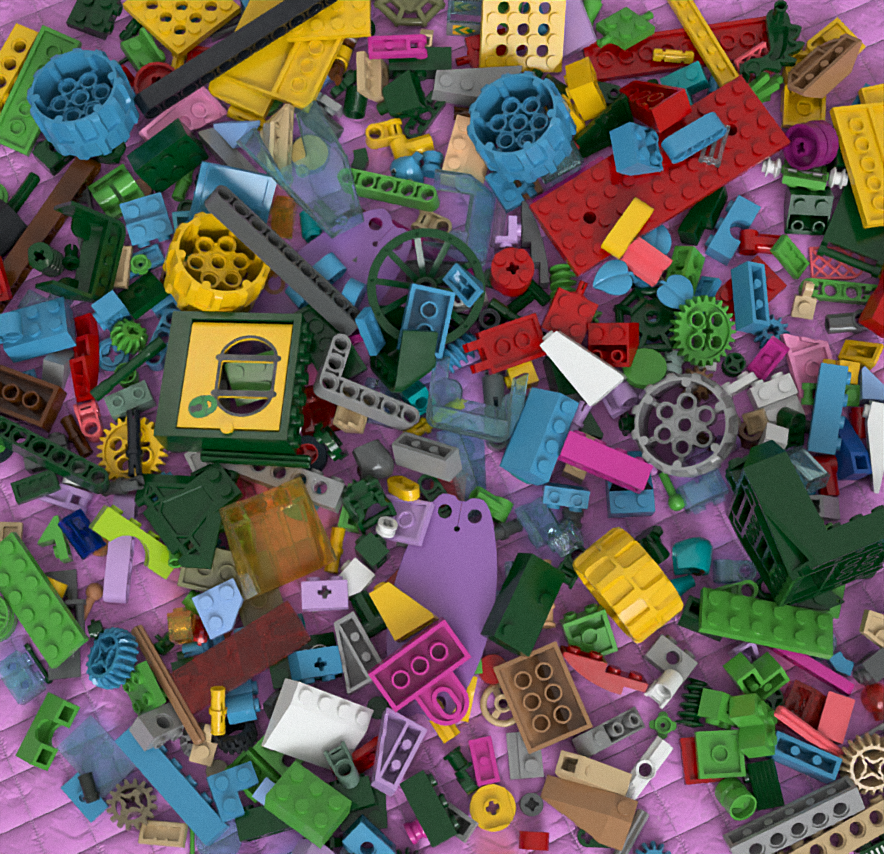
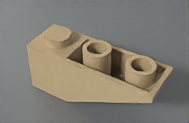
M561 750L555 770L559 778L617 793L625 797L632 778V774L563 750Z

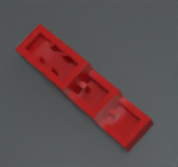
M87 313L74 318L77 346L73 347L75 358L69 360L77 403L95 399L89 391L98 384L99 335L97 321L93 317V313Z

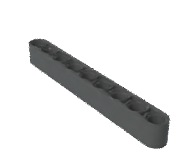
M223 185L217 186L205 200L207 210L341 334L350 336L358 329L355 318L359 315L360 311L230 189Z

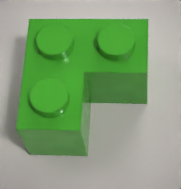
M740 652L723 665V668L742 695L756 693L763 701L790 681L782 666L768 652L752 664Z
M756 693L730 697L729 719L739 727V750L748 758L775 755V746L777 745L775 724H777L778 718L774 716V710Z

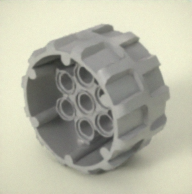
M695 372L693 374L668 373L666 378L656 384H648L644 388L646 393L640 403L633 406L632 414L635 415L634 430L631 432L632 439L637 442L642 452V458L665 474L697 478L699 475L716 471L721 468V463L729 456L731 451H735L737 447L736 439L738 427L741 426V419L736 412L733 398L719 384L702 374ZM698 386L707 388L716 395L720 402L716 403L714 409L707 405L700 406L699 399L693 394V392L698 390ZM686 387V392L679 395L675 405L659 400L665 393L674 388ZM687 397H691L694 401L690 409L683 407V401ZM671 406L673 409L672 416L664 418V408ZM653 407L657 408V417L662 420V424L655 428L654 436L649 438L648 422ZM705 410H710L712 413V418L708 422L701 420V414ZM723 413L725 414L726 421L725 433L719 445L715 443V435L709 430V426L714 425L718 415ZM685 419H689L691 422V428L688 431H682L680 426L681 422ZM668 428L671 433L670 438L663 441L660 433L663 429ZM707 432L710 437L708 443L700 444L698 440L699 435ZM686 441L689 449L686 453L681 454L678 446L681 442ZM658 442L664 445L672 444V451L675 455L679 456L678 460L673 462V465L664 461L654 450ZM695 446L703 449L711 448L714 452L709 458L699 464L690 466L686 463V458L694 453Z

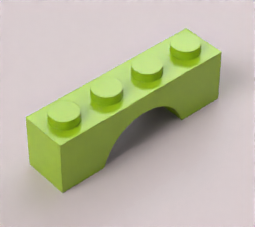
M112 504L111 507L104 505L89 525V528L110 542L121 536L136 537L144 547V566L160 577L167 579L174 568L168 565L169 551L166 545L158 541L160 537L151 530L146 533L140 529L142 524L132 517L129 520L122 516L123 511Z

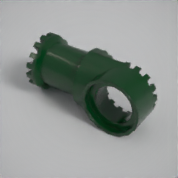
M458 746L443 757V759L452 766L455 771L454 775L457 777L456 780L469 796L478 789V786L471 776L468 775V772L465 771L473 764L466 760L460 751L461 747Z

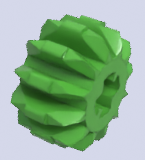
M124 318L113 326L109 337L112 339L111 345L117 346V351L122 350L125 355L130 353L134 356L136 353H140L146 346L149 337L146 334L147 329L141 328V323L137 324L133 319L128 321Z

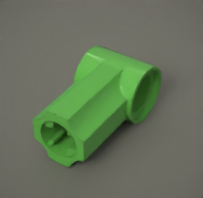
M476 486L468 497L469 499L477 498L484 500L490 510L492 520L496 523H505L514 506L507 499L495 496L480 486Z

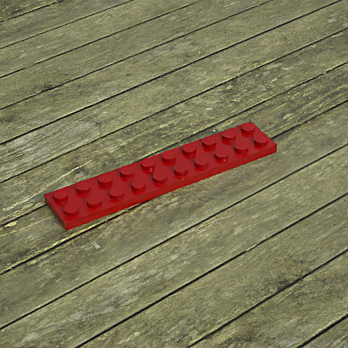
M766 16L708 24L731 63H734L735 59L763 41L766 42L769 51L765 25ZM684 28L654 32L651 36L626 50L612 43L600 48L597 45V41L582 49L584 58L589 57L596 71L597 81L600 82L675 72L690 65L684 63V61H681V63L664 62L662 59L661 61H654L652 55L655 48L663 49V51L665 49L682 50L683 53L685 51H693L694 60L692 63L699 61L702 67H707ZM762 49L760 56H765L764 49Z

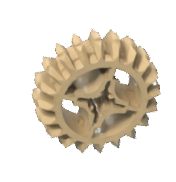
M864 733V737L861 738L859 735H856L855 742L848 740L850 746L848 748L842 747V751L845 754L839 755V758L842 759L839 775L841 778L848 775L857 786L858 791L863 795L869 792L874 796L876 790L883 793L884 766L882 770L881 766L884 764V736L880 737L876 733L870 736L868 733ZM865 759H867L869 763L871 762L874 769L868 766Z

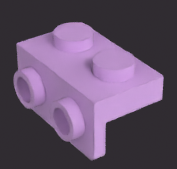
M508 216L506 236H495L494 255L506 248H516V244L520 243L521 223H517V216Z

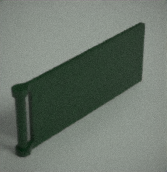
M848 178L847 186L844 187L816 255L821 257L823 255L870 273L871 277L877 279L884 264V226L863 227ZM828 243L874 260L877 263L873 266L827 248Z

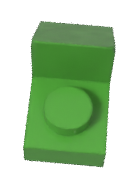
M56 515L53 516L37 545L46 547L56 544V546H53L56 559H60L63 563H69L73 561L66 531L60 524L63 522V519Z

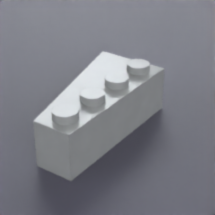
M522 66L437 70L431 99L433 101H446V103L470 107L477 100L481 89L486 84L490 85L501 78L502 74L508 72L510 74L521 73Z

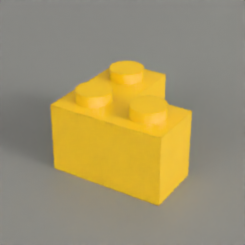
M585 57L566 65V75L563 76L567 88H565L569 100H574V109L578 115L581 114L584 122L597 117L607 108L606 100L598 85L596 71L589 57Z

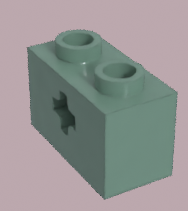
M145 380L104 397L111 417L116 423H118V418L125 420L127 410L132 409L134 416V409L140 410L142 413L157 406Z

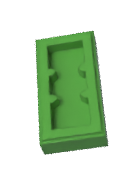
M782 234L770 250L793 279H799L810 264L788 235Z

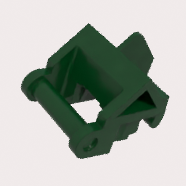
M371 475L358 482L353 479V485L343 490L345 496L341 498L342 505L361 535L366 533V530L378 524L380 517H394L397 515L392 502L386 497L378 479ZM378 503L381 507H387L361 522L365 517L364 510L373 504Z

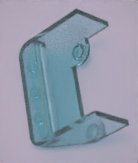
M435 169L434 188L436 190L470 195L465 230H453L449 233L461 239L471 248L482 267L487 261L496 196L471 174ZM423 241L424 260H436L443 244ZM450 245L443 261L468 262L465 256L453 245Z
M445 356L436 360V366L432 368L426 412L427 423L435 429L497 443L509 439L524 408L529 373L524 372L512 378L511 392L503 397L501 407L462 399L461 384L457 380L448 378L450 357Z

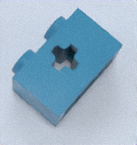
M338 645L296 651L287 655L292 680L306 685L315 683V679L322 678V682L332 681L336 679L335 675L343 673Z

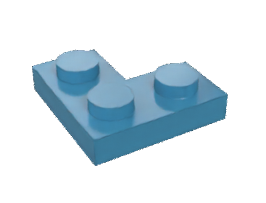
M251 761L206 778L222 823L245 815L238 792L259 784Z

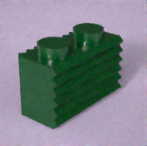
M774 759L745 764L746 777H742L744 784L748 783L749 791L757 801L755 811L784 806Z

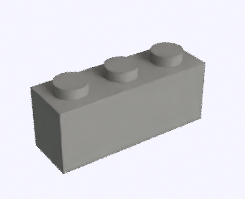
M405 431L392 443L396 465L448 482L462 470L459 449L457 447Z

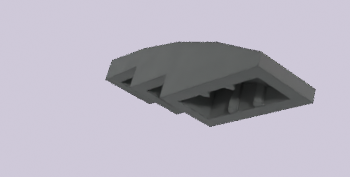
M522 201L521 249H530V257L533 260L534 269H539V286L542 289H548V262L543 239L536 219L529 209L527 202Z

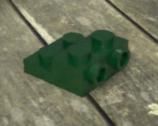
M77 0L66 24L70 28L106 40L108 34L113 32L114 22L121 15L123 5L120 0Z

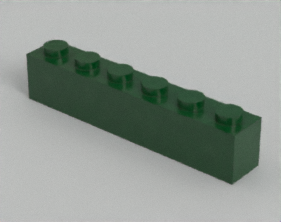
M365 773L359 774L360 781L358 785L351 789L342 787L338 780L329 783L331 787L352 801L349 813L378 805L375 789L371 786L372 777L369 775L365 776ZM253 805L244 806L245 815L235 818L239 841L243 843L293 830L292 827L265 809L264 805L255 808Z

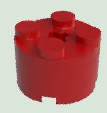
M506 248L496 253L489 273L492 287L506 297H516L523 294L532 282L534 275L533 260L526 250L519 248Z

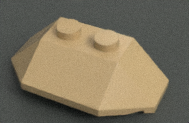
M284 104L263 124V130L260 131L262 151L259 152V163L261 168L267 174L277 176L276 185L285 192H290L295 108L291 104Z

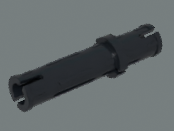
M132 409L126 411L128 437L126 457L128 458V476L134 477V468H136L137 475H143L141 458L144 456V452L141 450V411L134 409L133 418Z

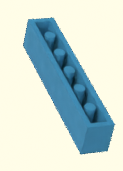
M129 727L114 742L206 846L213 844L230 827L227 822H221L218 811L211 805L214 802L213 799L205 791L201 793L196 788L198 785L197 781L190 774L186 776L181 771L183 768L182 764L175 757L171 759L166 754L168 749L165 745L158 749L153 747L144 751L129 731Z

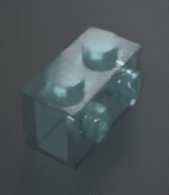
M16 650L0 662V678L17 703L25 705L46 690L43 684L46 681L39 671L35 672L31 667L33 661L26 652L22 653Z

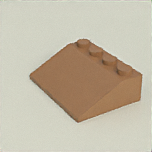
M556 641L532 651L529 657L519 656L493 668L529 754L593 727Z

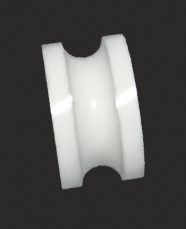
M383 516L379 518L375 530L380 536L391 538L395 535L398 523L391 517Z

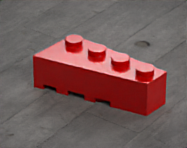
M634 80L619 89L620 95L622 93L627 95L632 116L658 133L663 132L675 123L683 121L687 115L692 113L684 88Z

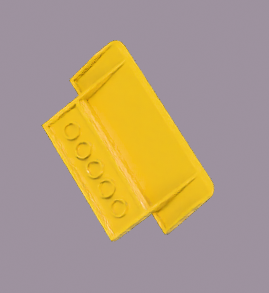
M250 0L235 31L284 0ZM285 34L212 80L208 86L209 92L215 98L263 120L266 119L274 100L291 104L310 113L344 39L287 42Z
M884 83L861 88L858 91L861 104L833 107L829 111L839 139V146L864 228L884 226Z

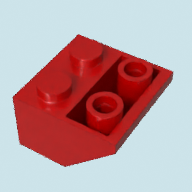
M588 323V350L613 367H631L639 346V323Z

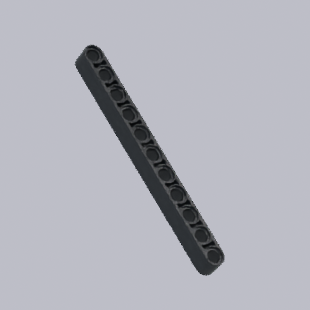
M284 0L138 93L134 99L136 105L146 119L158 116L329 7L337 0Z

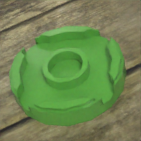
M647 348L637 349L631 367H623V374L627 377L626 381L639 389H644L648 384H656L665 378L667 372V364L664 357L657 351Z

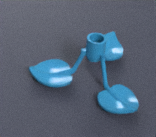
M660 225L641 237L665 255L671 249V236L664 225ZM611 260L605 263L598 270L593 281V288L611 295L627 293L632 286V282L638 288L650 287V285L635 276L632 271L628 272L627 264L621 260ZM671 275L666 282L659 280L656 284L662 285L657 290V297L660 302L673 309L680 310L679 305L685 304L686 299H692L694 296L691 282L682 275Z

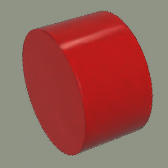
M489 654L481 659L483 673L478 674V676L484 683L495 685L499 681L493 668L506 661L499 655Z
M519 831L518 849L549 851L550 833Z

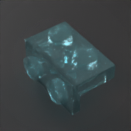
M543 496L514 510L519 523L524 526L530 542L535 545L536 549L549 545L564 535V531L552 510L546 507L547 504L542 503Z

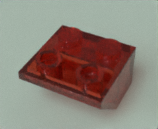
M796 679L789 681L781 706L786 707L817 730L826 696ZM778 719L776 725L802 737Z

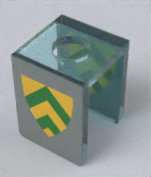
M448 0L446 36L470 37L480 34L481 22L450 19L451 14L481 16L482 0Z

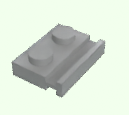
M520 732L506 733L510 780L544 777L541 749L529 754Z

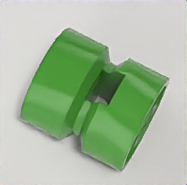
M725 778L719 782L715 789L716 799L733 819L745 820L755 812L757 801L738 778Z

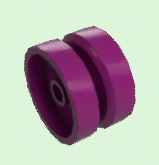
M824 120L798 123L791 126L785 133L790 140V144L783 148V153L787 162L797 170H809L831 163L837 155L839 139L836 130L830 123Z

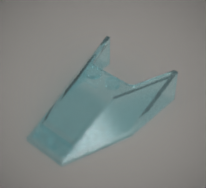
M315 100L296 114L305 149L304 158L279 169L256 128L251 129L236 143L333 239L363 223L364 217L348 157Z

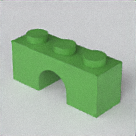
M48 692L15 756L33 766L48 771L58 752V749L52 745V736L60 726L70 728L80 707Z

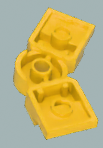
M837 17L809 39L803 50L791 57L797 59L796 66L817 46L830 40L838 39L845 33L853 37L856 36ZM863 43L861 45L859 53H861L866 47ZM784 66L782 70L785 86L781 92V128L789 129L795 124L812 120L825 121L826 96L823 99L804 97L788 90V72L795 66Z

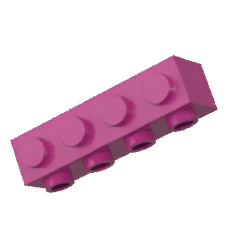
M578 430L567 433L557 460L637 494L644 491L653 466L648 464L642 457L634 458L627 455V451L623 449H612L606 446V442L599 439L591 440L586 437L585 433Z

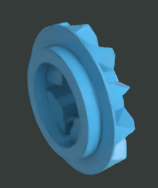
M107 338L99 343V367L105 371L114 372L119 364L129 362L130 353L125 355L124 351H117V346L111 345L112 339ZM111 347L115 353H119L115 356L114 362H112L110 357H106L110 355Z

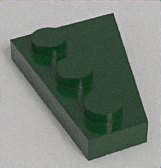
M622 93L573 138L574 142L580 147L578 156L581 159L612 145L609 131L628 122L634 123L627 95Z

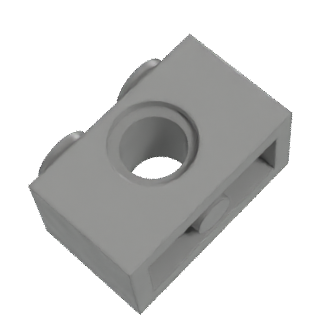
M662 634L648 649L643 658L662 674L667 669L677 671L682 676L684 682L698 664L694 660L696 657L686 649L682 651L676 646L677 641L671 636H664ZM669 652L677 657V662L674 665L669 664L666 660V655Z
M169 702L138 716L129 731L142 749L147 751L153 747L154 749L160 748L170 739L172 741L177 740L182 736L184 726Z

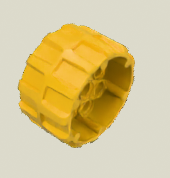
M205 212L196 213L190 222L179 224L167 250L162 267L166 272L164 281L165 291L172 294L177 302L176 307L181 311L246 313L253 309L258 296L265 286L271 269L213 214H206ZM186 254H187V255L191 254V255L187 258V261H184ZM246 272H248L246 280H244L241 284V281L246 275Z
M621 527L609 530L573 561L572 565L575 572L599 605L603 606L616 625L635 643L644 641L683 609L684 604L681 597L665 573L645 549Z

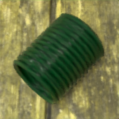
M356 85L347 87L342 113L350 119L359 120L365 117L368 98L357 92Z

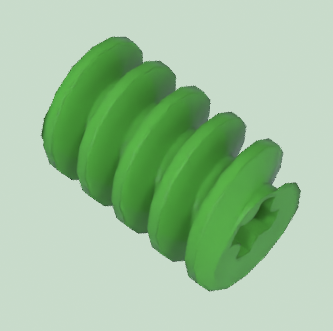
M557 264L549 270L551 274L549 278L551 282L550 290L552 291L550 293L551 299H553L558 287L567 291H576L575 288H571V286L577 284V281L571 280L576 275L571 271L572 269L568 264Z

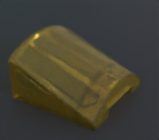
M301 476L219 509L245 601L306 576L337 560V556Z

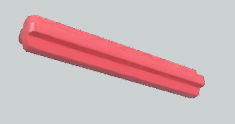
M780 705L776 707L774 716L814 746L837 757L844 754L840 747L786 707Z

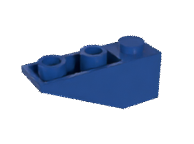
M845 417L844 427L839 429L838 438H841L840 451L835 452L838 463V481L858 480L872 474L869 453Z

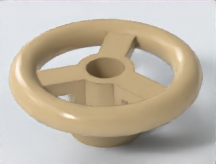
M500 684L489 685L484 690L480 700V708L484 718L489 723L498 727H508L515 724L514 717L507 720H498L500 714L508 712L510 708L508 703L506 708L499 706L500 700L506 701L504 694L499 689L501 688ZM493 692L496 698L494 701L496 709L491 715L487 708V700Z

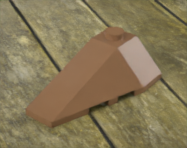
M550 775L546 777L540 796L559 813L564 814L573 821L577 827L591 835L595 841L622 851L638 801L617 793Z

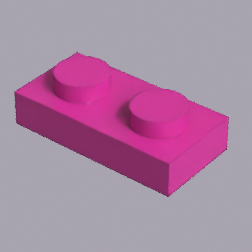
M773 335L746 369L754 372L760 380L763 379L765 381L790 348Z
M491 736L468 740L477 786L500 782Z

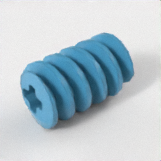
M469 331L468 334L464 333L461 339L454 340V344L448 343L447 349L444 348L442 358L436 357V363L444 374H447V370L455 373L454 365L459 369L462 368L460 361L462 360L467 364L469 362L468 355L473 359L475 358L474 351L464 353L462 347L466 343L477 340Z

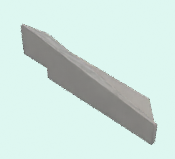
M214 128L198 132L201 143L215 156L216 161L220 165L258 172ZM271 204V209H270L269 215L272 214V204Z

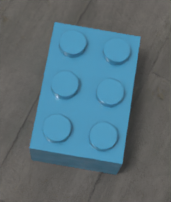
M411 283L396 349H400L402 329L437 331L435 356L442 358L456 293Z
M64 297L10 311L18 312L22 315L23 337L21 339L3 343L4 351L13 363L77 346L73 311Z

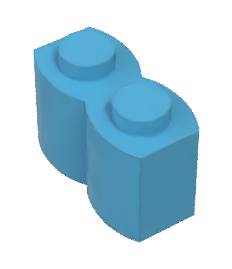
M251 675L224 680V687L226 688L225 706L227 707L229 724L256 720L257 712L261 711L259 698H255V695L259 694L257 681H252Z

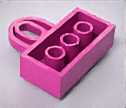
M443 617L367 671L369 677L395 713L415 699L431 721L447 726L459 722L468 711V693L453 670L469 660L471 656ZM445 691L456 703V710L453 713L448 714L444 712L436 700L438 693Z

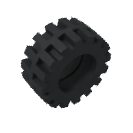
M225 717L226 733L215 735L219 749L223 750L226 754L229 752L230 755H234L235 752L242 754L243 750L247 752L249 750L248 747H253L255 745L254 742H257L258 739L254 720L230 725L228 717ZM243 730L237 735H230L234 731Z

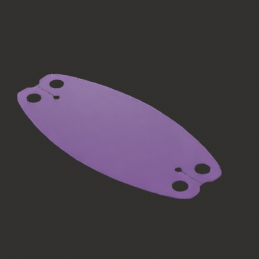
M372 209L327 230L297 253L313 266L324 256L333 252L347 268L346 273L332 284L342 294L350 278H354L367 285L368 273L378 252L391 239L407 231L404 228H397L392 223V216L385 209ZM375 217L382 221V227L376 231L369 227V221ZM412 240L404 242L400 250H392L404 263L410 252ZM374 241L378 242L376 247L372 245ZM387 256L379 269L377 278L395 280L401 269ZM275 273L265 284L253 309L249 313L293 314L300 309L285 293L289 285ZM376 285L378 304L391 288L390 286ZM367 291L363 301L357 308L360 312L364 307H370ZM248 340L252 343V350L249 353L240 352V343H237L230 348L229 354L255 355L261 351L265 352L272 349L269 347V349L265 350V343Z
M443 493L432 502L435 507L422 546L408 544L394 586L427 608L438 619L443 617L468 651L471 658L453 670L461 684L467 689L487 642V638L480 635L496 599L497 551L495 532L490 510L484 500L471 498L466 502L459 501L456 496ZM443 504L449 505L452 509V513L448 518H441L438 514V509ZM473 509L479 510L482 514V518L478 523H471L468 520V514ZM457 525L460 528L458 532L454 531V527ZM387 627V657L426 628L399 643L394 640ZM442 691L438 693L437 696L443 697L446 701V706L443 709L444 712L452 713L456 708V703L447 692ZM416 700L397 711L403 716L411 717L416 713L424 714L430 720Z

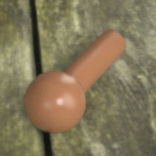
M91 583L86 588L85 621L94 602L103 596V587L99 583Z

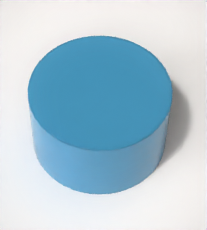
M350 278L342 291V295L358 308L366 294L367 285L354 278Z

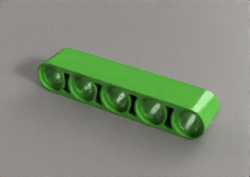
M344 168L338 174V180L344 192L350 195L428 212L435 211L440 205L436 189L429 184L354 168ZM413 192L411 195L405 196L407 193ZM433 196L430 200H425L427 197Z

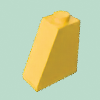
M389 582L377 584L373 587L374 591L369 593L396 642H403L439 620L435 614Z

